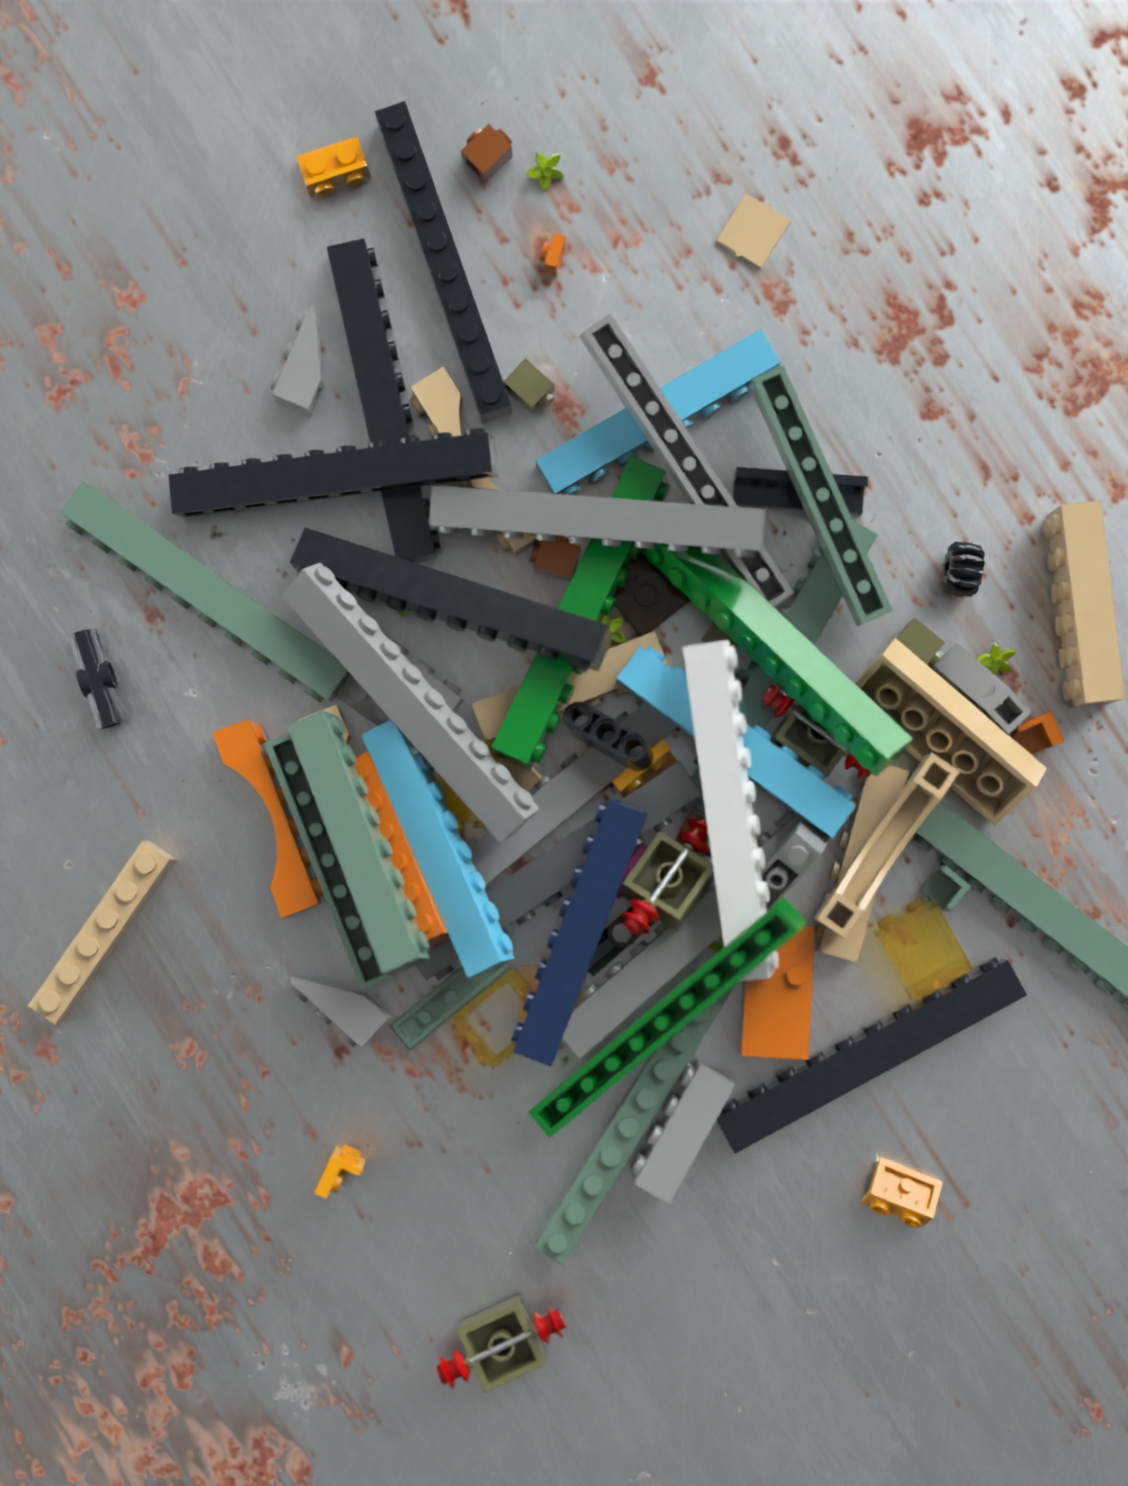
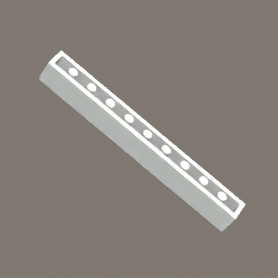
M729 640L683 647L724 946L766 912L765 902H769V887L766 881L762 882L761 869L765 867L764 852L762 848H758L756 835H760V822L758 815H753L752 802L756 799L755 786L753 781L749 782L747 768L751 767V756L749 749L744 748L742 735L746 734V720L744 714H739L738 701L742 699V690L739 680L735 681L733 667H737V654L735 647H730ZM777 950L740 981L769 979L775 972L774 968H778Z

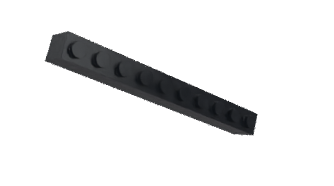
M403 101L374 111L481 422L485 423L511 414L512 406L406 102Z
M365 238L327 246L369 441H386L388 445L400 444V439L416 437V435H409L407 424L413 423L409 403L403 404L400 392L406 391L402 372L396 373L393 361L399 360L395 341H388L386 330L392 329L388 309L382 311L379 299L385 298L381 278L375 279L372 268L378 267L374 247L368 248ZM421 487L381 492L395 556L415 563L437 558L435 549L441 548L437 529L431 530L429 525L430 497L424 499Z
M472 428L465 430V435L452 437V433L444 432L433 434L431 440L420 441L419 437H406L400 439V444L388 445L386 441H376L368 443V448L356 449V446L352 445L340 446L336 448L334 453L324 454V450H309L304 452V457L293 458L292 454H279L273 456V461L261 462L259 458H249L241 460L242 465L230 466V463L226 462L210 464V469L199 470L198 467L179 468V473L168 475L172 514L185 518L498 477L495 438L489 432H484L483 428Z
M306 527L290 560L291 565L298 574L304 568L322 563L324 567L332 571L335 579L345 590L356 592V595L365 601L374 602L375 599L386 602V605L393 610L404 612L405 609L416 612L418 617L429 622H434L436 618L445 621L446 625L454 630L464 632L466 628L475 631L478 637L490 642H495V639L506 641L509 647L517 651L525 652L526 649L538 652V656L551 662H556L557 659L569 662L570 667L581 672H588V669L599 672L613 636L607 624Z
M996 956L979 964L980 970L969 976L965 972L951 979L949 982L952 986L942 991L935 988L921 996L922 1002L911 1007L908 1003L895 1009L892 1012L893 1018L883 1023L880 1019L869 1023L862 1028L865 1033L853 1039L851 1035H848L834 1043L835 1049L826 1054L818 1051L810 1055L808 1060H805L806 1065L797 1070L793 1066L784 1069L775 1075L777 1080L766 1086L762 1082L746 1091L748 1096L738 1102L735 1098L727 1100L717 1118V1122L734 1154L1027 996L1010 962L1002 958L998 960Z

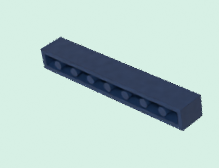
M610 798L607 804L601 802L594 819L595 822L600 823L596 835H588L582 853L588 855L583 867L577 865L570 883L576 886L571 899L565 897L558 916L564 918L560 930L553 928L546 946L552 949L548 961L541 960L537 969L535 979L540 980L536 993L529 991L523 1010L528 1012L524 1024L517 1023L511 1041L516 1043L514 1053L547 1066H552L646 820L647 811Z

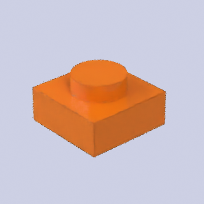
M553 233L551 242L545 241L540 256V261L544 262L545 273L557 276L566 248V236Z

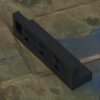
M745 467L736 468L732 499L738 507L805 512L788 471ZM832 474L850 515L861 516L863 513L864 490L868 486V477Z

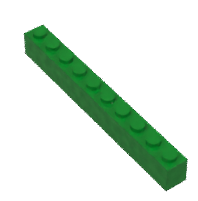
M631 456L611 498L664 502L670 489V484L667 481V471ZM591 538L558 609L598 622H602L604 615L609 617L616 603V598H613L617 588H623L628 579L630 570L627 567L631 558L637 559L642 548H636L635 541L622 540L621 546L602 545V539ZM537 652L491 746L494 755L530 771L534 763L539 764L546 751L547 746L544 745L547 735L548 733L554 734L560 722L561 716L557 714L562 704L567 705L573 695L575 686L572 683L576 674L582 675L583 672L570 667L569 662L557 659L556 662L545 660L538 656Z
M655 543V549L642 548L641 553L646 556L651 564L655 565L674 586H677L697 608L701 609L720 630L724 631L744 653H747L767 675L771 676L791 698L795 699L815 721L819 722L839 744L843 745L875 777L901 757L913 738L718 554L701 553V546L688 545V551L668 550V544Z
M785 897L780 899L546 1095L528 1113L546 1135L551 1138L797 934L807 922Z

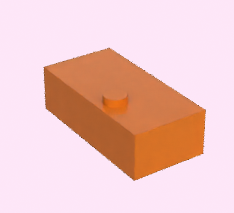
M804 925L797 934L777 949L778 968H774L775 972L769 979L742 981L738 1053L741 1056L808 1060L815 926Z

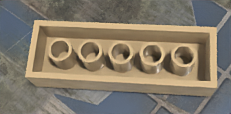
M1101 500L1063 504L1049 513L1047 520L1043 522L1044 537L1046 540L1049 539L1051 552L1047 554V565L1049 571L1054 574L1055 582L1051 586V598L1053 604H1057L1059 617L1055 618V630L1057 636H1061L1063 648L1059 650V663L1062 669L1065 668L1066 682H1063V696L1065 701H1069L1070 708L1110 704L1125 699L1102 504Z
M896 638L854 682L913 738L906 750L921 762L927 754L933 753L960 771L950 788L994 826L1037 787L1047 769Z

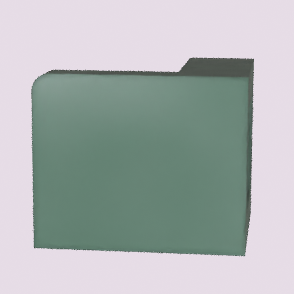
M938 865L918 891L941 910L951 912L971 888V885L946 865Z

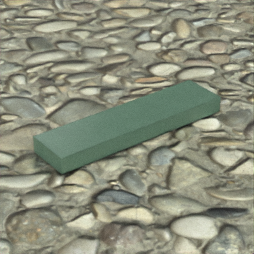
M507 962L481 976L471 978L467 977L463 966H461L389 1026L410 1051L512 966Z

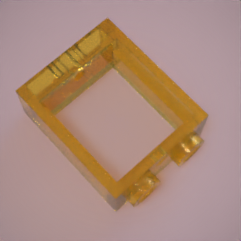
M515 965L451 1017L454 1022L451 1027L462 1041L468 1039L475 1047V1050L472 1051L475 1058L483 1067L489 1065L492 1070L514 1053L516 1043H509L496 1054L465 1016L505 983L512 987L524 1003L529 991L536 993Z

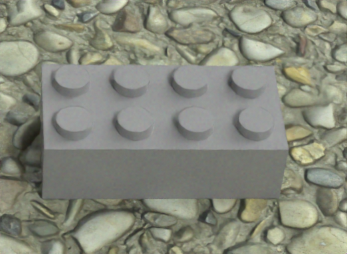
M697 1059L693 1065L687 1063L679 1077L680 1084L682 1085L678 1093L671 1092L662 1109L665 1114L662 1122H654L646 1137L649 1144L646 1151L642 1152L639 1150L630 1166L634 1185L668 1204L674 1198L735 1087V1083L731 1078Z

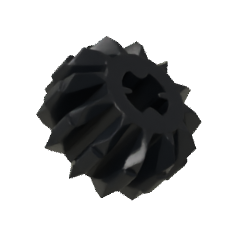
M955 541L948 547L941 575L943 577L942 586L945 593L953 594L956 597H972L978 592L985 565V553L981 545L968 541Z

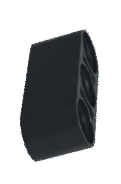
M583 702L571 703L565 709L563 720L572 735L580 741L634 771H643L652 764L654 759L653 751L646 738L640 733ZM588 716L585 724L574 726V722L578 717ZM606 732H616L612 740L608 742L601 741L602 736ZM639 746L644 748L640 756L635 758L629 757V753L633 748Z

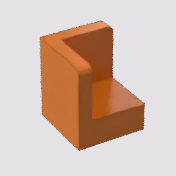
M1051 711L1019 724L1010 733L1012 738L1031 755L1065 741Z

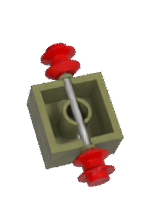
M772 683L760 698L764 702L762 709L769 706L775 710L774 718L785 715L772 733L771 742L779 748L782 745L788 747L799 756L797 761L807 768L809 765H812L826 777L830 775L842 756L846 757L845 770L852 767L857 769L858 779L863 775L869 777L872 774L843 745L839 744L819 722L815 721L795 699L783 692L779 684L777 686Z
M700 817L688 819L689 831L681 830L679 832L683 845L659 831L632 869L622 886V897L630 901L634 909L631 913H622V917L625 920L624 926L629 931L639 936L642 933L650 934L649 922H658L659 920L675 931H679L714 880L713 864L694 853L707 852L708 850L705 844L706 840H709L707 820Z
M518 1294L458 1323L457 1333L467 1355L464 1357L462 1353L453 1350V1358L448 1361L440 1356V1364L436 1366L438 1376L443 1385L449 1383L453 1389L455 1388V1380L460 1377L465 1382H468L470 1369L474 1368L484 1393L546 1365L547 1355L540 1340L550 1344V1335L557 1333L561 1338L564 1337L562 1330L567 1328L565 1320L559 1309L553 1311L549 1305L548 1314L541 1316L534 1312L533 1321L531 1322Z

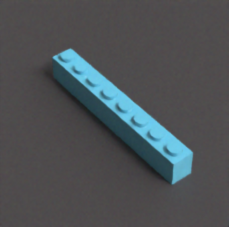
M760 329L660 387V390L686 429L693 425L692 420L703 414L706 418L720 410V403L729 398L732 401H736L749 392L748 387H750L749 385L753 378L779 367L781 361ZM624 408L536 459V467L553 494L575 495L581 490V484L590 479L592 483L597 482L609 474L607 469L617 463L620 466H624L628 463L631 456L637 458L636 452L645 447L648 450L653 448L628 410Z
M639 646L616 677V681L695 739L686 672L678 666H675L672 670L662 662L665 657L651 646L646 650ZM746 724V734L742 735L744 748L749 749L751 756V767L747 768L748 779L800 818L805 819L827 838H833L856 807L850 801L853 796L839 785H836L833 789L823 780L826 776L812 765H809L806 769L796 760L799 756L788 747L782 745L779 749L769 740L772 736L757 725L752 729Z
M391 719L362 735L363 740L467 977L481 976L515 959L512 954V942L500 927L498 911L495 905L488 900L484 891V879L473 866L471 850L467 843L461 839L457 830L459 827L457 818L446 805L444 800L445 791L442 785L435 780L430 769L432 765Z

